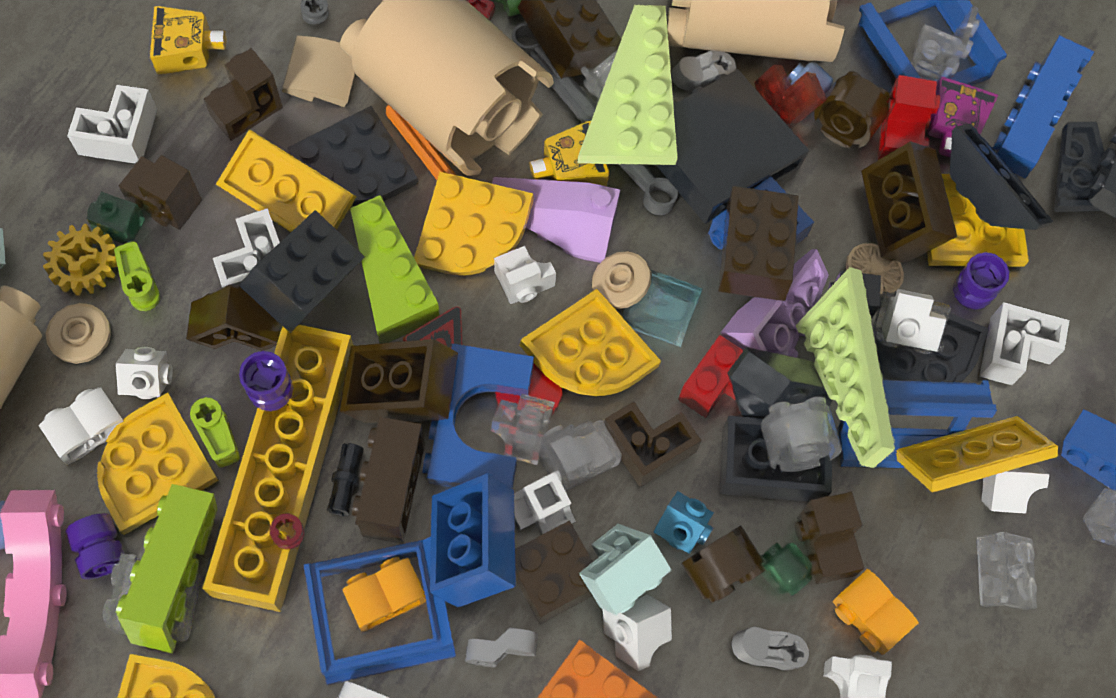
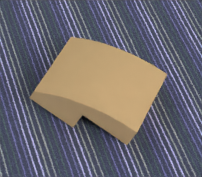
M297 36L282 92L312 102L314 97L345 107L355 75L352 67V58L340 48V42L317 37Z

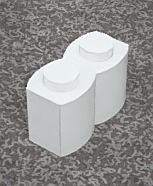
M99 387L81 392L76 397L75 402L69 407L50 411L39 427L59 458L66 465H69L89 454L97 446L106 443L109 434L117 425L123 422V419L102 388Z

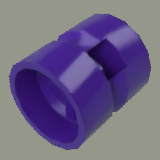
M987 252L976 254L969 260L954 281L953 292L955 298L960 304L969 309L978 310L987 307L1009 280L1008 266L1002 258L995 254Z
M260 351L248 356L241 364L239 371L240 382L254 406L261 410L273 411L282 408L289 402L293 394V383L285 363L278 355L273 352Z
M99 513L75 521L66 528L65 533L71 550L79 552L75 562L82 579L100 578L116 572L127 564L128 560L122 543L114 540L118 532L110 514Z

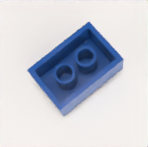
M487 473L433 495L430 593L458 608L516 587L514 490Z

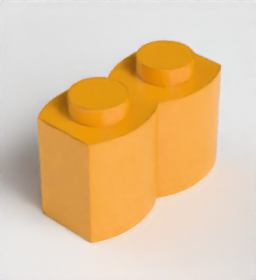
M399 557L391 558L380 565L381 570L375 574L368 576L366 572H363L347 581L348 586L342 590L361 633L373 629L426 602L424 590L409 558L400 560Z
M869 569L865 570L833 600L837 616L845 624H853L862 634L860 636L861 641L874 653L878 651L882 655L886 654L919 623L911 611L893 596L887 586Z

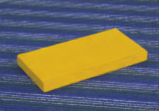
M250 129L216 185L257 211L268 208L271 220L290 232L314 210L337 230L357 197Z
M1014 416L896 450L897 461L933 493L1058 457V446L1020 417Z

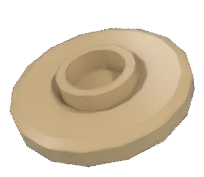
M862 243L854 247L846 258V270L851 267L861 270L865 274L881 275L880 297H888L894 294L903 283L904 271L900 261L881 257L877 244Z
M629 251L617 252L606 257L597 266L592 276L593 291L598 289L615 309L628 308L638 303L647 294L651 285L652 273L648 263L639 254Z
M83 303L68 305L58 311L49 321L46 330L47 345L52 353L62 361L74 364L89 362L99 356L108 346L111 337L110 322L105 314L95 306Z

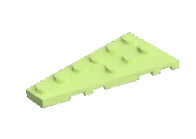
M634 5L580 149L577 163L676 165L677 145L666 6Z
M849 267L795 326L798 333H802L806 337L804 342L806 350L814 353V367L829 398L836 400L839 406L836 410L839 420L846 421L849 427L847 437L860 464L874 468L895 450L894 437L891 431L888 405L882 383L883 377L879 367L877 346L874 340L872 319L869 314L862 271Z

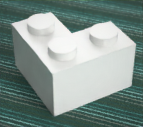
M116 85L109 111L103 112L76 108L67 136L78 155L136 164L141 156L144 157L157 107L148 89Z
M268 208L235 219L245 248L213 258L222 288L231 284L240 285L252 268L280 243Z
M1003 302L990 318L980 377L1013 385L1026 372L1028 359L1051 364L1065 350L1070 320Z

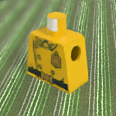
M154 6L150 59L157 74L205 68L208 65L209 49H226L225 30H210L205 14L202 12Z
M591 121L584 122L547 138L544 141L545 158L529 162L533 179L537 180L551 176L552 181L585 182L607 187L609 170L606 164L577 163L578 155Z

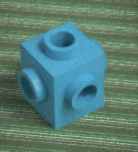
M677 491L653 532L667 540L672 547L684 550L690 554L696 543L703 546L713 529L712 526L708 525V522L714 512L707 509L701 501L689 498Z

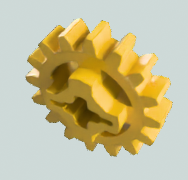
M87 224L82 225L81 231H77L71 225L69 226L68 234L65 235L61 231L57 232L59 237L57 242L48 241L52 252L43 253V257L48 262L43 267L52 283L58 285L63 292L66 293L71 288L75 295L79 296L82 288H86L90 294H93L94 285L98 284L100 287L105 288L106 284L103 279L105 277H115L111 267H118L114 253L116 246L113 244L114 242L110 235H104L100 227L97 226L91 232ZM93 244L101 247L102 252H99L97 248H93ZM61 267L69 271L70 276L63 273Z

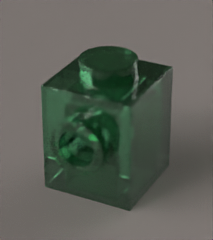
M101 191L97 200L90 204L86 220L92 229L98 226L104 235L109 234L112 240L125 244L134 241L145 218L137 204Z

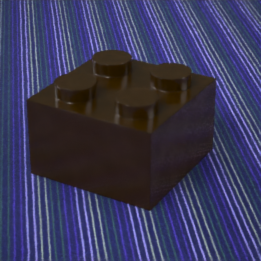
M570 520L515 549L516 582L540 625L593 596L579 574L593 561Z

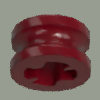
M289 513L277 516L271 522L269 528L270 536L279 548L285 550L298 547L305 536V529L300 519ZM288 523H292V528L296 533L295 536L291 539L287 536V540H282L279 528L282 525H285L287 528Z

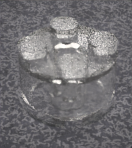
M823 397L810 398L804 403L790 405L789 402L776 403L769 407L770 414L761 422L770 465L774 469L777 464L780 465L781 471L786 472L811 469L821 465L820 458L829 455L831 461L842 451L831 408L826 405L825 398Z

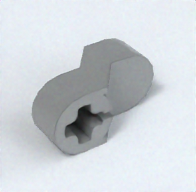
M711 50L697 57L682 58L672 69L671 78L677 87L693 91L697 87H705L712 84L721 74L728 75L734 72L736 63L728 53Z
M750 627L738 631L732 639V649L736 657L752 665L792 670L804 666L809 658V649L806 642L801 637L789 632L769 631L760 627Z
M509 628L496 641L469 639L465 661L475 665L495 667L508 654L535 656L539 634L529 630Z

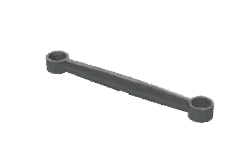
M527 23L517 25L513 29L511 40L552 75L554 81L553 89L582 123L591 121L597 105L572 77L560 78ZM526 36L533 38L537 43L525 46L520 44L517 39ZM619 164L645 192L643 203L650 213L665 215L672 211L678 191L668 179L656 178L646 164ZM655 190L664 191L670 196L671 201L667 203L656 202L650 196V192Z

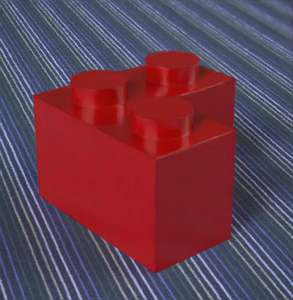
M898 75L889 94L888 115L881 124L878 160L910 141L929 146V138L924 137L925 130L930 125L931 114L937 113L940 104V95L936 94L937 81Z
M719 335L683 385L678 400L704 418H707L724 393L736 400L727 372L741 355L743 349Z

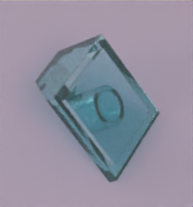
M651 270V285L647 294L638 303L625 308L622 317L633 330L681 347L703 288Z

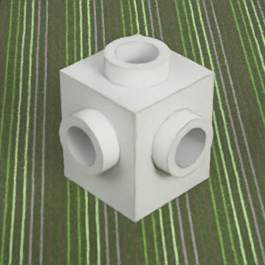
M151 347L125 349L116 362L118 395H135L141 399L160 397L167 384H171L173 377L172 365L167 363V351H155Z

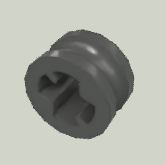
M327 0L301 1V15L304 21L317 25L327 19L329 14ZM312 6H319L320 11L317 9V13H311L310 9H313Z

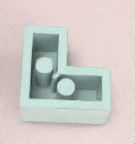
M616 524L591 544L599 558L579 574L600 608L618 615L629 610L635 604V600L644 592L657 587L662 582L663 577L671 571V568L651 535Z

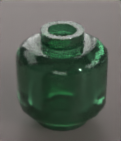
M776 542L761 555L765 560L762 565L766 570L761 575L778 594L789 593L793 596L813 579L810 575L813 568L812 563L794 543H786L781 547Z

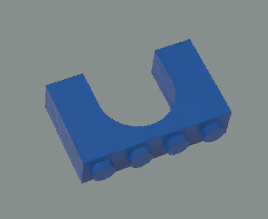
M452 344L451 349L458 352L449 419L432 420L429 439L434 440L432 453L425 454L423 473L428 474L429 484L452 488L489 473L513 489L517 457L482 452L470 448L457 435L455 419L462 404L478 393L501 392L528 397L534 357Z

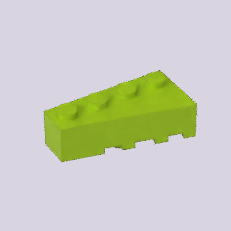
M379 195L350 208L359 251L365 256L362 260L379 343H389L439 316L440 313L439 304L382 197Z
M172 484L167 496L163 495L157 508V516L159 517L155 527H150L146 533L144 554L141 561L137 560L134 563L130 575L131 586L127 595L123 594L116 609V615L131 644L173 654L177 640L171 637L175 621L183 623L187 610L185 607V589L195 584L199 567V560L195 559L196 554L203 555L218 510L213 493Z

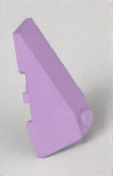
M493 178L492 184L533 193L534 201L526 228L537 233V237L546 242L547 240L563 248V252L572 257L598 263L605 259L620 195L619 189L585 182Z
M811 249L794 264L793 281L785 301L758 297L752 298L731 318L721 331L722 336L743 350L749 347L797 358L798 352L794 349L799 337L805 335L798 333L795 325L819 301L829 276L818 250Z

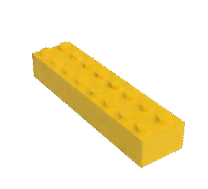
M298 325L290 333L282 326L274 354L278 355L285 363L292 379L293 394L289 402L280 409L266 411L257 408L203 585V589L211 597L281 612L299 546L289 550L279 548L272 540L269 528L271 522L277 516L287 513L299 518L305 528L343 394L350 348L354 346L351 335L304 325ZM288 523L287 528L285 525L279 528L282 540H287V536L290 539L295 536L296 533L292 528V523Z

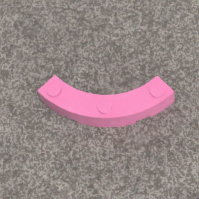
M11 490L0 512L5 553H13V573H8L6 577L3 609L5 617L10 619L7 635H0V698H41L45 686L50 685L52 682L53 666L51 662L57 636L60 606H64L67 594L66 586L62 584L60 528L64 520V509L62 505L57 504L55 490Z

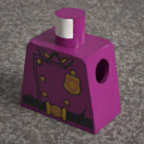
M941 76L936 86V94L940 95V104L937 113L931 114L927 134L941 139L939 153L943 156L951 157L952 130L956 126L971 123L981 135L998 94Z

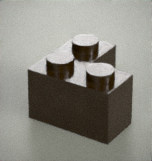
M252 48L244 53L235 55L229 62L224 64L230 82L223 87L214 89L207 97L203 98L209 115L230 141L283 108L273 73Z
M160 155L155 163L141 156L119 184V188L125 197L124 202L130 208L137 212L144 210L150 213L151 217L164 227L171 225L178 230H181L202 201L189 170Z
M231 284L191 302L186 340L213 349L237 342L264 351L277 346L282 325L239 285Z
M634 401L605 418L602 430L639 487L695 454L702 441L682 412L653 429Z
M852 491L810 500L797 517L798 521L795 522L797 538L800 542H804L808 554L805 555V565L808 574L814 576L816 585L857 576L865 568L854 534L863 525Z

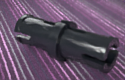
M353 443L342 444L339 464L331 478L333 487L327 506V512L331 514L348 516L350 513L352 496L355 487H358L360 482L358 472L364 453L362 446Z

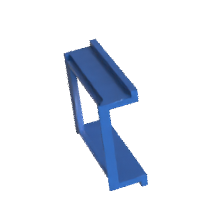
M911 0L880 13L876 11L871 2L860 6L859 11L862 15L858 25L860 28H864L896 79L898 75L920 78V76L886 25L932 6H936L975 64V66L945 78L970 86L990 79L1000 60L1005 59L1007 56L970 0Z
M883 380L888 415L946 416L954 418L948 429L891 428L895 450L874 468H905L897 461L896 450L964 431L972 417L993 418L997 408L996 404L992 402L988 380H983L981 385L963 382ZM841 420L838 426L841 467H867L860 464L847 437L849 427L846 421Z
M431 537L321 562L303 564L321 673L326 678L327 685L456 657L445 601L430 593ZM394 557H399L400 560L418 557L433 638L335 660L321 577L381 565Z

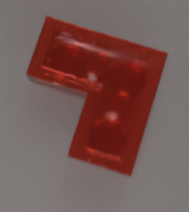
M774 64L754 82L759 94L790 129L795 127L827 100L816 74L812 72H806L791 85L783 66Z

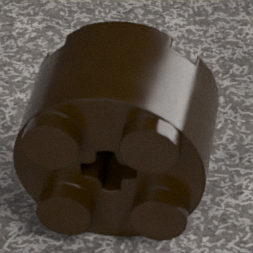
M849 71L846 75L839 77L818 102L814 109L815 121L819 118L823 125L820 129L821 132L835 144L850 148L853 144H860L859 147H863L886 119L889 112L888 101L890 96L885 89L877 87L869 80L861 77L859 73Z
M741 525L681 562L703 599H709L711 603L716 600L719 601L736 590L733 586L734 582L739 581L740 584L746 581L749 582L766 571L762 565L765 561Z

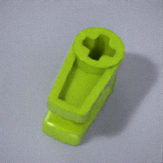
M130 242L116 247L114 253L122 289L126 296L129 297L131 304L139 311H149L155 308L160 301V292L138 244Z
M207 397L194 402L190 410L191 420L217 466L223 468L237 462L240 459V454L227 416L220 404L213 398ZM208 413H212V420L206 422L207 419L205 415Z

